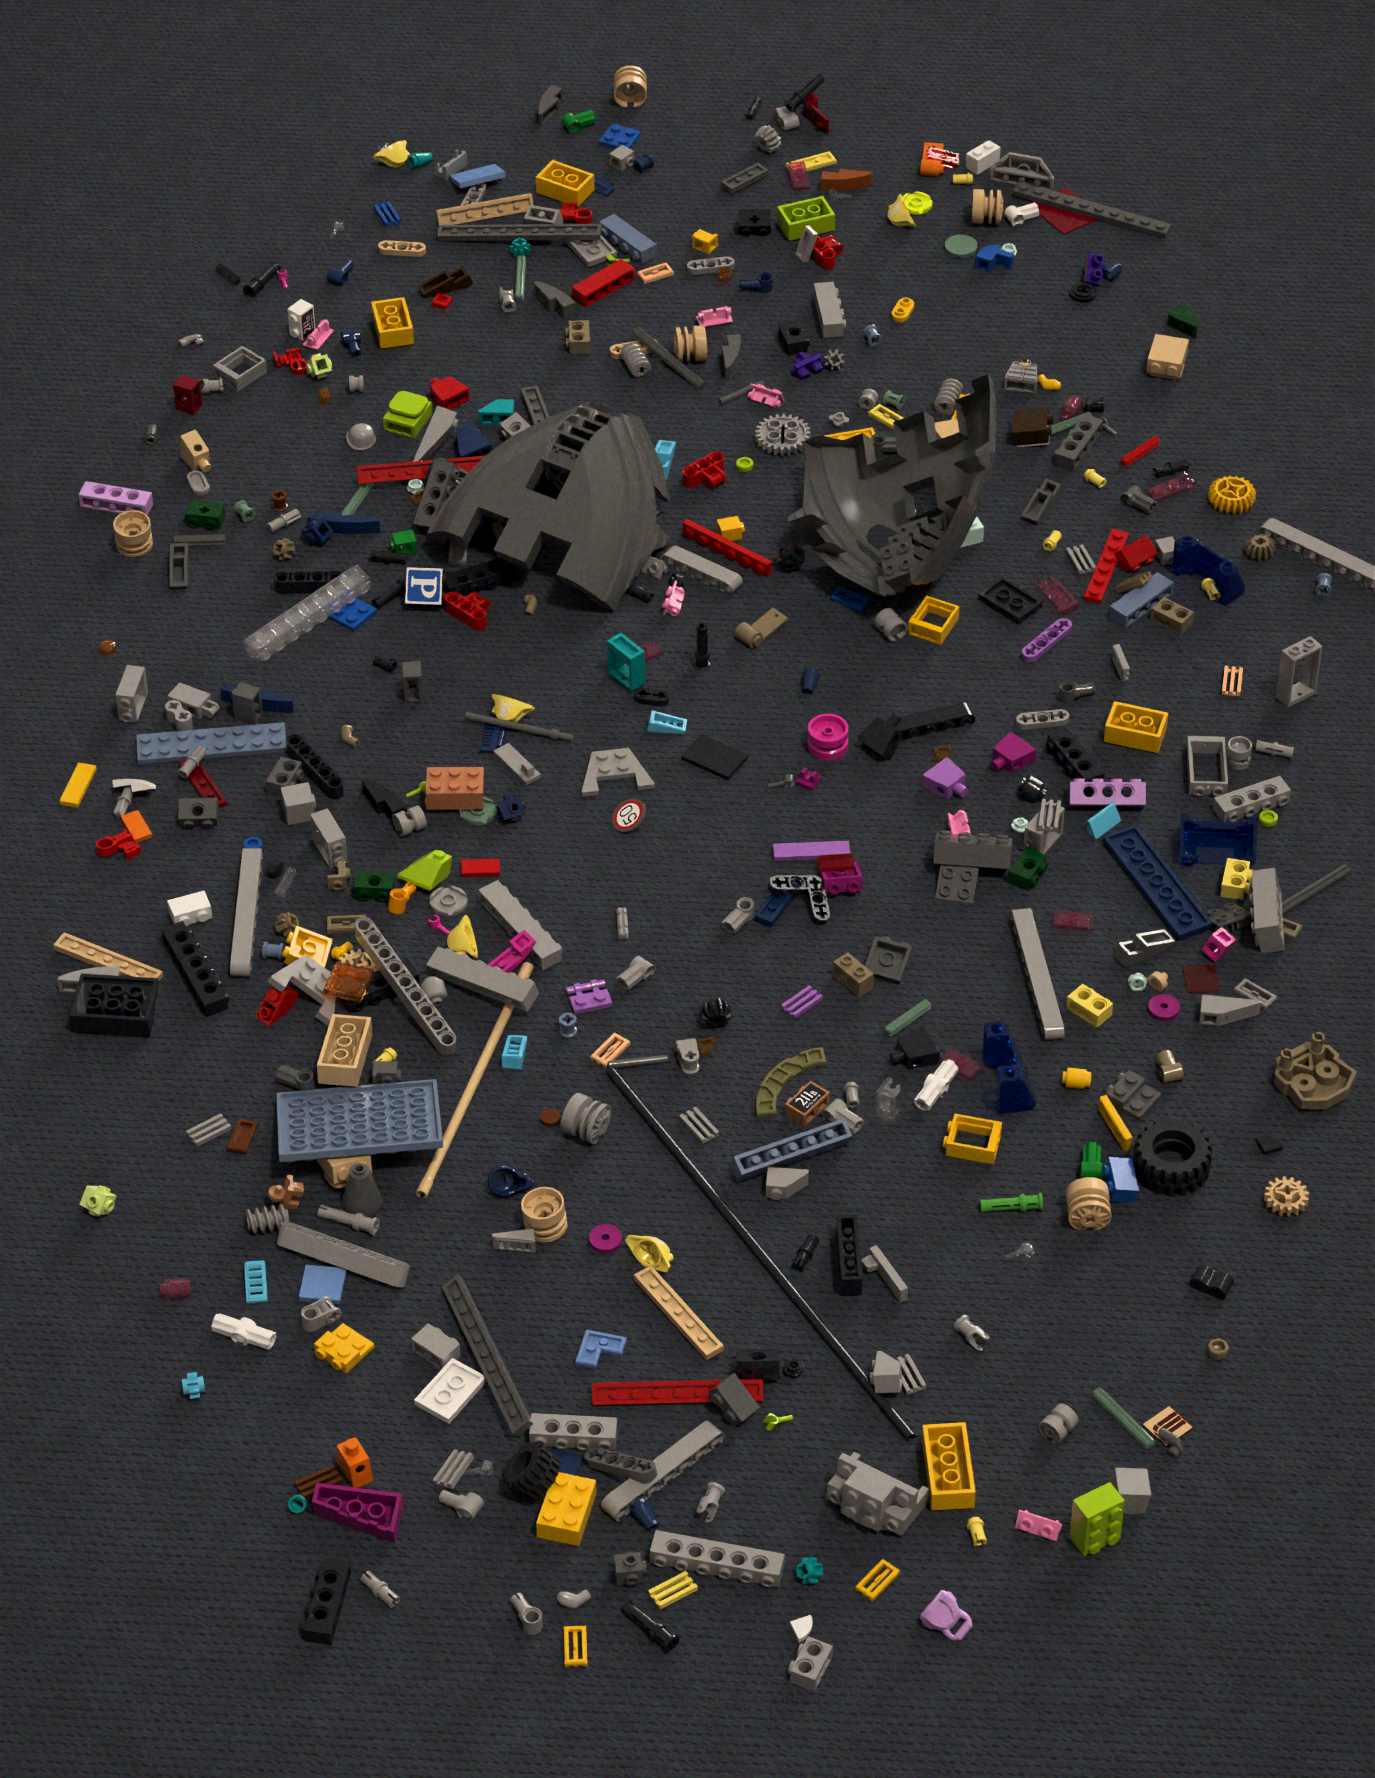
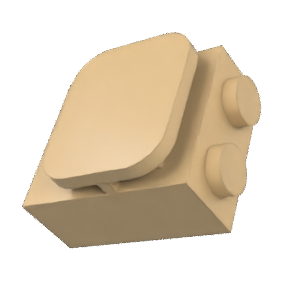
M1155 334L1148 356L1147 372L1157 377L1180 378L1188 353L1189 339Z
M369 1154L317 1159V1162L324 1170V1177L334 1188L345 1187L349 1170L355 1164H366L372 1173L371 1156Z

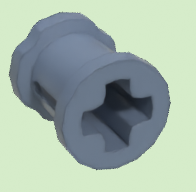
M875 325L865 327L863 335L868 338V344L870 346L880 345L883 339L878 333L877 327Z
M1321 573L1316 578L1318 585L1315 592L1317 595L1329 596L1332 590L1330 586L1332 576L1327 573Z
M264 942L262 958H278L282 961L285 944L275 945Z
M563 1013L559 1017V1024L561 1025L559 1032L563 1037H573L577 1033V1028L575 1027L577 1018L575 1015Z

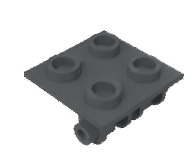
M941 864L935 898L973 903L976 884L978 883L979 868Z
M1227 903L1222 908L1210 909L1206 913L1212 923L1216 925L1214 932L1221 927L1228 933L1229 930L1234 932V928L1237 931L1248 927L1252 922L1250 918L1251 912L1235 903Z

